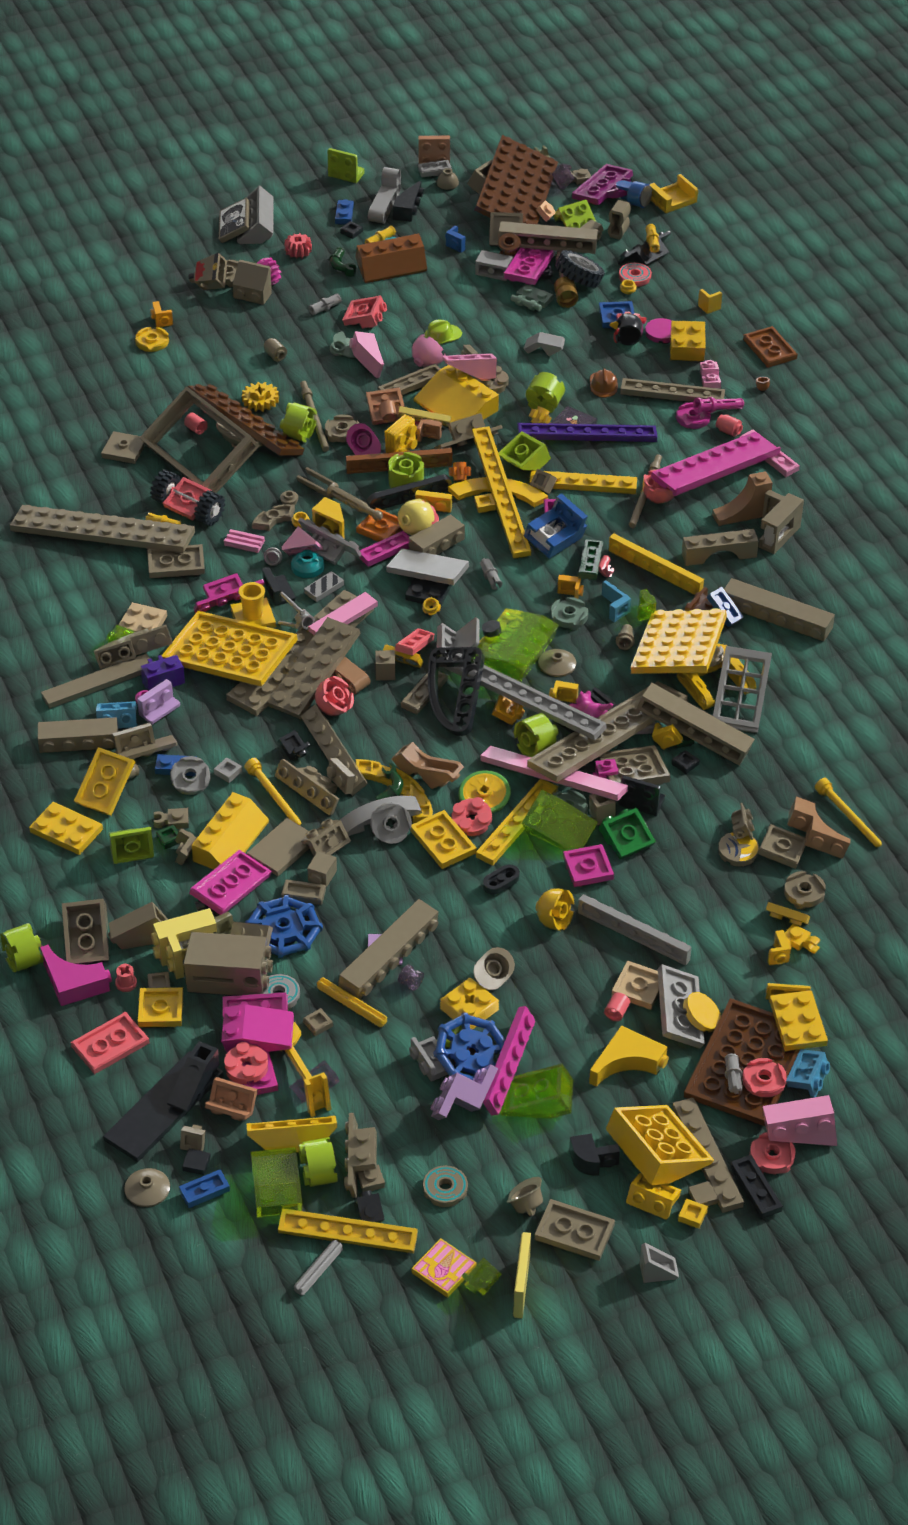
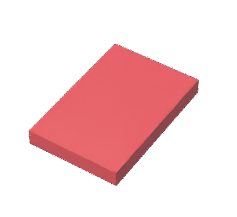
M124 1012L71 1042V1047L95 1075L148 1045L150 1042L149 1038L133 1019Z

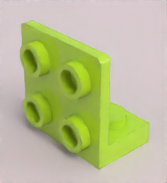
M332 148L327 150L328 176L357 183L364 175V168L358 167L357 155Z
M587 200L559 207L553 215L555 222L561 220L565 227L580 228L591 219L596 221Z

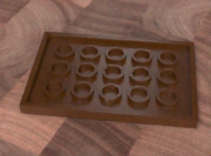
M730 998L684 1091V1097L687 1099L694 1098L698 1103L765 1126L763 1106L777 1104L782 1092L773 1097L753 1095L745 1088L742 1077V1091H739L738 1094L730 1092L728 1079L725 1077L726 1063L724 1058L728 1054L738 1055L739 1068L742 1070V1075L744 1068L747 1067L750 1061L758 1058H768L773 1060L772 1062L782 1065L786 1071V1077H788L800 1049L784 1050L772 1012ZM767 1075L759 1076L763 1080L770 1079Z

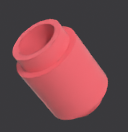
M720 415L716 421V428L719 431L733 437L737 436V434L739 435L743 429L741 420L729 415Z

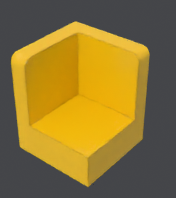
M703 289L699 290L698 306L703 311L709 314L721 309L722 293L720 291L709 295Z

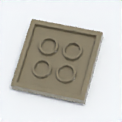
M655 745L605 752L598 757V761L605 759H615L618 774L607 776L608 780L621 783V778L625 775L655 785L670 782V774Z

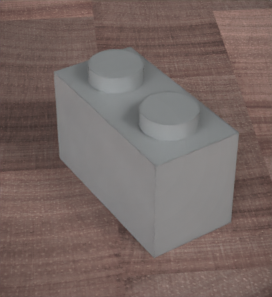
M481 250L476 259L475 275L507 281V279H504V272L513 260V256Z

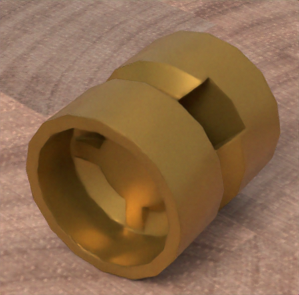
M569 277L557 279L554 284L557 303L564 308L574 306L578 301L574 280L569 279Z

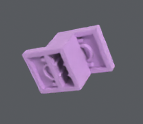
M490 1064L481 1070L478 1069L473 1080L459 1073L445 1078L440 1087L442 1094L439 1098H435L431 1106L433 1111L431 1117L437 1120L446 1118L453 1103L471 1112L480 1109L498 1068Z

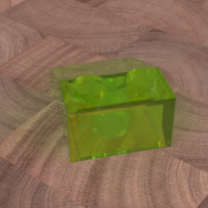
M542 789L522 821L526 832L565 851L583 848L598 823L564 800Z
M563 1064L516 1075L513 1077L500 1114L502 1116L555 1118L571 1114L573 1078Z
M296 1147L251 1152L257 1217L281 1215L282 1208L302 1211Z

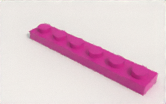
M526 1006L518 1007L495 1065L498 1068L497 1073L483 1101L491 1116L499 1115L535 1024V1019Z

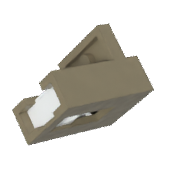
M771 490L765 493L761 528L765 529V532L759 539V548L775 554L801 527L803 499L790 493L786 496Z

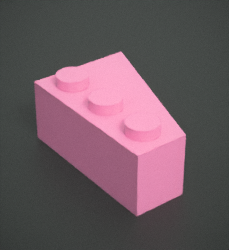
M829 1095L763 1106L764 1121L769 1141L837 1146L835 1117Z

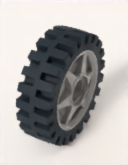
M563 250L555 264L557 270L564 273V276H568L569 279L575 280L574 282H579L581 285L591 288L598 287L605 274L604 269L599 264L594 263L592 259L590 260L588 257H584L582 254H577V252H572L571 250Z

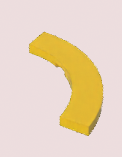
M486 477L464 480L448 486V491L458 500L479 495L482 492H491ZM507 479L512 495L527 502L534 508L543 504L544 499H548V495L536 487L517 480Z
M356 759L355 764L365 779L373 780L386 786L392 785V781L386 779L382 771V767L386 771H390V767L381 765L380 762ZM396 768L397 773L403 779V789L400 795L415 796L422 810L421 814L412 816L413 823L432 816L431 803L425 795L423 788L412 777Z

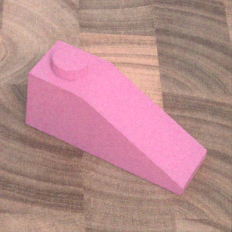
M355 331L353 338L349 342L353 355L376 378H379L384 363L375 335Z
M493 354L442 356V359L448 365L468 373L481 381H490V379L496 378L497 358Z

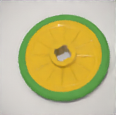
M493 771L472 773L463 780L459 788L460 801L480 797L489 805L492 813L502 809L509 801L511 795L508 781L502 775Z

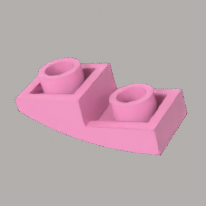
M711 360L700 362L703 387L721 388L717 362Z

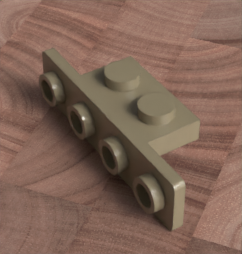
M481 413L449 423L448 427L453 441L438 445L435 449L452 448L451 445L457 444V447L467 444V440L470 439L474 442L472 429L485 427ZM502 425L490 428L492 436L498 434L497 430L502 429Z
M150 723L112 733L116 749L113 753L133 760L140 756H150L160 750L167 751L178 745L172 735L155 740Z
M281 759L275 777L326 814L333 815L339 798L334 795L338 786L332 783L330 778L318 773L317 769L312 766L296 768L285 759Z
M349 1113V1121L345 1122L348 1140H345V1149L348 1153V1158H345V1169L348 1172V1176L344 1178L346 1190L350 1191L352 1198H356L357 1171L376 1169L377 1132L375 1127L358 1129L354 1113Z

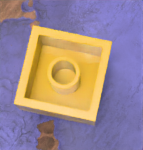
M671 321L670 360L704 361L705 322Z

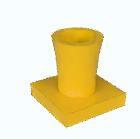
M256 582L243 584L239 588L241 603L231 604L233 618L256 625L276 628V621L267 598H264L265 588Z

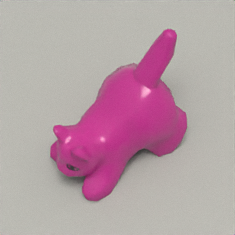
M581 691L576 699V704L572 703L569 706L594 718H598L608 712L607 710L611 709L613 704L595 703L591 700V691H587L584 694Z

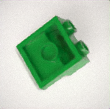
M637 808L632 810L625 809L618 816H608L601 821L602 824L599 830L607 845H612L619 860L651 847L656 843Z

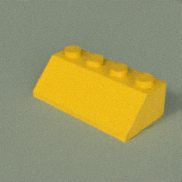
M232 792L193 842V861L215 869L238 850L246 853L268 824L269 819L250 798Z

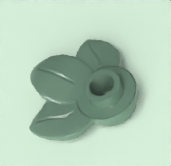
M343 332L335 334L333 343L330 345V352L336 356L343 355L347 358H356L349 347L351 338H346Z

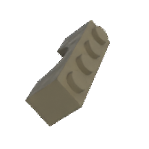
M754 529L683 537L681 554L686 566L704 564L710 555L724 550L734 552L739 559L756 558L759 541Z

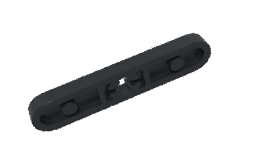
M447 475L431 477L373 493L368 497L367 504L372 509L389 508L415 500L417 490L437 493L446 492L448 486L452 485V482Z

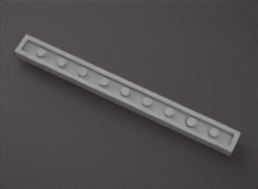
M460 653L456 654V655L453 657V660H454V661L459 660V659L461 658L462 654H460ZM484 665L481 686L532 711L544 713L547 718L590 739L596 740L607 729L605 722ZM443 667L462 676L463 667ZM476 670L470 671V672L468 673V677H469V678L474 677V676L476 675L477 671H476Z

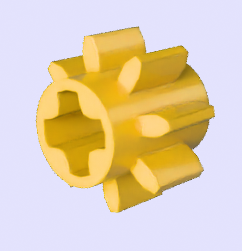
M540 406L537 407V410L532 409L529 417L532 418L531 423H550V411Z

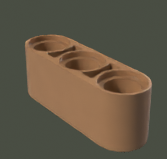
M346 657L343 658L331 675V677L336 676L343 679L349 685L347 689L353 695L370 685L369 676Z

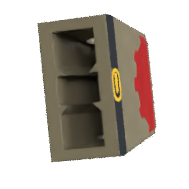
M219 253L197 261L195 272L190 273L188 276L189 281L196 283L203 290L225 288L227 260Z

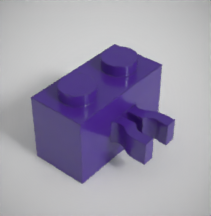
M159 655L158 661L153 662L150 658L147 659L148 664L141 666L142 683L148 691L166 679L172 683V687L185 683L184 667L177 655L164 659Z

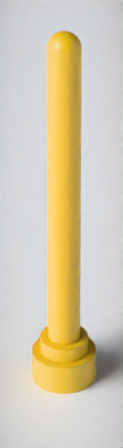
M257 758L249 759L244 765L245 770L250 775L258 778L291 821L301 825L300 819L262 772V764Z
M822 778L815 784V790L820 795L828 796L875 847L882 845L881 840L833 791L832 783L827 778Z

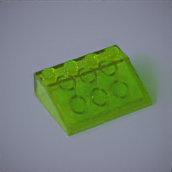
M506 608L497 619L501 625V633L495 637L484 636L477 647L485 655L484 665L522 682L554 639L559 624L543 615Z

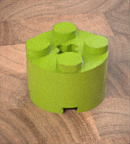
M540 372L537 376L535 375L526 390L528 406L531 409H537L540 406L553 413L565 393L564 383L562 381L559 382L557 376L548 372Z
M288 403L285 418L280 422V429L289 438L307 442L306 438H311L316 426V420H314V415H317L316 409L298 403Z
M404 452V455L398 456V454H395L389 459L388 480L390 488L424 480V462H422V458L419 455Z
M544 713L521 720L514 726V737H518L519 740L517 746L525 756L533 757L556 743L558 729L556 725L549 721Z
M29 923L0 934L2 951H6L8 957L5 959L13 972L43 963V957L39 951L41 941L38 935H33V930Z
M330 1137L304 1141L302 1144H299L300 1163L305 1164L303 1166L305 1186L310 1185L312 1187L337 1182V1173H334L336 1162Z

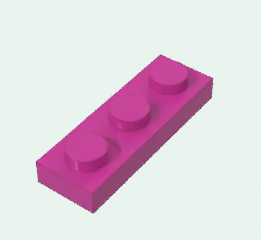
M404 531L399 532L360 550L362 555L359 558L368 567L398 554L401 549H409V536Z
M284 992L224 996L223 1018L225 1007L244 1004L288 1011V995Z

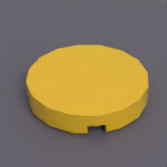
M151 327L143 328L136 334V346L147 352L162 350L169 343L168 333L160 327H156V329H151Z
M692 992L684 999L683 1009L686 1008L687 1013L685 1015L689 1022L700 1031H714L721 1018L716 1004L708 996L700 992Z

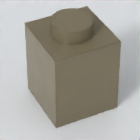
M395 650L375 651L376 680H395Z
M592 794L589 795V814L595 824L601 825V821L608 816L615 817L616 802L613 799Z
M318 851L307 868L308 882L326 885L327 888L337 872V858Z

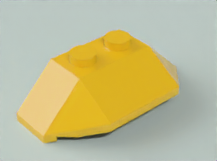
M336 1116L246 1123L247 1136L271 1155L287 1156L289 1153H299V1144H302L304 1141L329 1137L337 1128Z

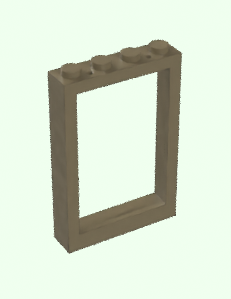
M187 386L140 437L148 448L184 477L211 489L215 493L223 487L259 447L258 443L249 434ZM193 404L241 440L204 482L156 445Z

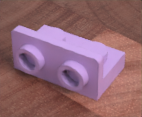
M167 679L137 698L139 715L150 724H154L180 706V702L173 697L172 683Z

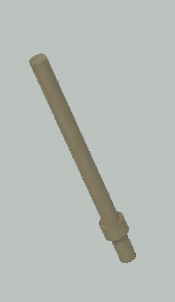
M302 381L300 383L302 397L306 400L308 407L315 408L312 391L308 388L307 382ZM317 414L314 415V420H316L315 430L322 450L327 452L329 446Z
M657 454L648 471L660 469L661 455ZM643 489L629 522V527L631 528L636 527L647 498Z

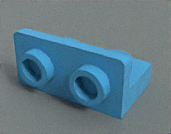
M136 701L97 704V719L117 717L118 728L136 727Z
M800 1049L787 1077V1086L808 1089L810 1097L815 1098L818 1091L822 1089L825 1075L830 1070V1063L827 1061L825 1052Z

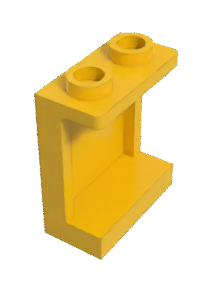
M681 174L677 175L676 183L659 188L655 183L649 184L652 189L651 201L664 213L697 203V187Z

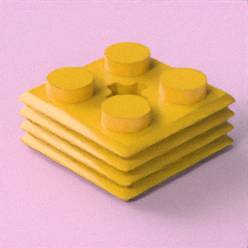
M404 414L384 431L386 453L405 452L416 448L415 432L417 426L415 425L414 418Z
M468 978L440 999V1009L452 1019L467 1012L468 1015L486 1020L499 1010V1000L472 978ZM470 1025V1029H474L475 1027H477L474 1025Z

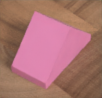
M298 526L283 544L282 550L288 555H295L304 550H323V546Z

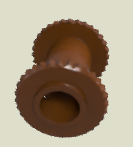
M512 233L503 234L498 240V245L501 248L499 254L515 257L518 252L517 248L521 245L520 238Z

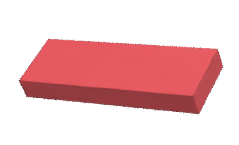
M418 628L398 642L395 646V651L414 655L434 640V634Z

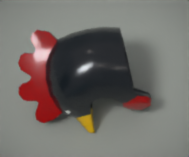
M628 311L624 314L618 313L616 315L617 320L610 323V326L616 329L614 333L615 343L629 346L635 345L642 337L643 324L646 323V317H640V314H631Z

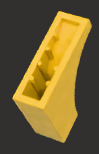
M621 1026L590 1069L589 1083L597 1087L608 1076L626 1070H640L656 1075L660 1068H665L668 1062L667 1046Z

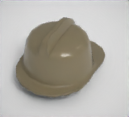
M496 947L490 949L474 966L475 980L484 989H498L512 975L515 967L514 959L503 948Z
M541 1177L529 1178L511 1190L507 1203H510L516 1212H527L529 1216H533L536 1208L543 1203L540 1189Z

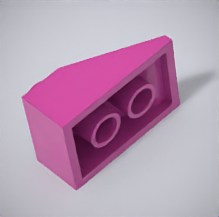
M247 1004L225 1007L222 1044L227 1053L240 1042H247L248 1044L258 1046L265 1052L292 1049L294 1013Z

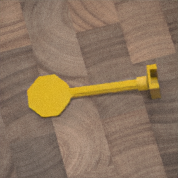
M293 1022L292 1049H285L284 1051L304 1081L307 1109L310 1116L313 1117L318 1109L325 1107L327 1111L331 1110L328 1079L324 1072L311 1076L293 1046L296 1045L302 1034L297 1024Z

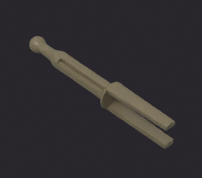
M308 467L305 468L306 473L329 486L327 490L299 475L296 476L300 483L327 498L334 497L361 513L369 514L376 521H380L383 518L381 511H375L370 508L364 501L340 489L339 485Z

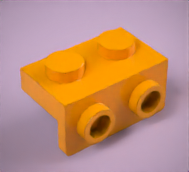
M499 695L492 715L513 725L517 719L520 720L525 710L523 709L524 706Z

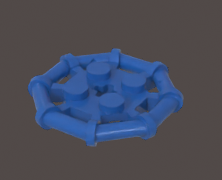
M284 895L282 898L264 903L260 901L257 903V908L253 914L245 921V923L273 927L270 939L272 944H269V946H271V953L278 955V958H283V956L295 952L310 950L316 936L323 930V924L319 922L315 913V906L312 903L307 904L290 898L289 895ZM289 906L296 908L295 911L291 910ZM265 914V919L263 917V919L260 920L259 918L261 917V915ZM304 916H308L310 921H305ZM281 923H284L285 925H288V926H286V927H281L280 924H281ZM305 930H310L307 937L305 938L303 936V932ZM294 941L298 942L296 944L284 947V944Z
M465 1012L446 1024H440L438 1027L439 1033L436 1049L433 1055L439 1060L449 1076L459 1073L473 1080L478 1069L481 1070L490 1064L496 1065L493 1062L494 1053H501L505 1039L495 1026L493 1020H484L468 1015ZM470 1025L484 1028V1030L480 1032L470 1029ZM462 1026V1030L456 1035L451 1031ZM489 1032L498 1045L493 1046L491 1037L487 1036ZM446 1039L451 1041L450 1049H445ZM472 1047L477 1053L470 1055V1051L467 1048ZM448 1057H450L451 1060H452V1059L455 1060V1062H456V1064H455L456 1069L453 1067V1065H452L451 1062L449 1061ZM461 1071L468 1072V1073L473 1074V1076H470V1075H467V1074H463V1073H460V1072H461Z

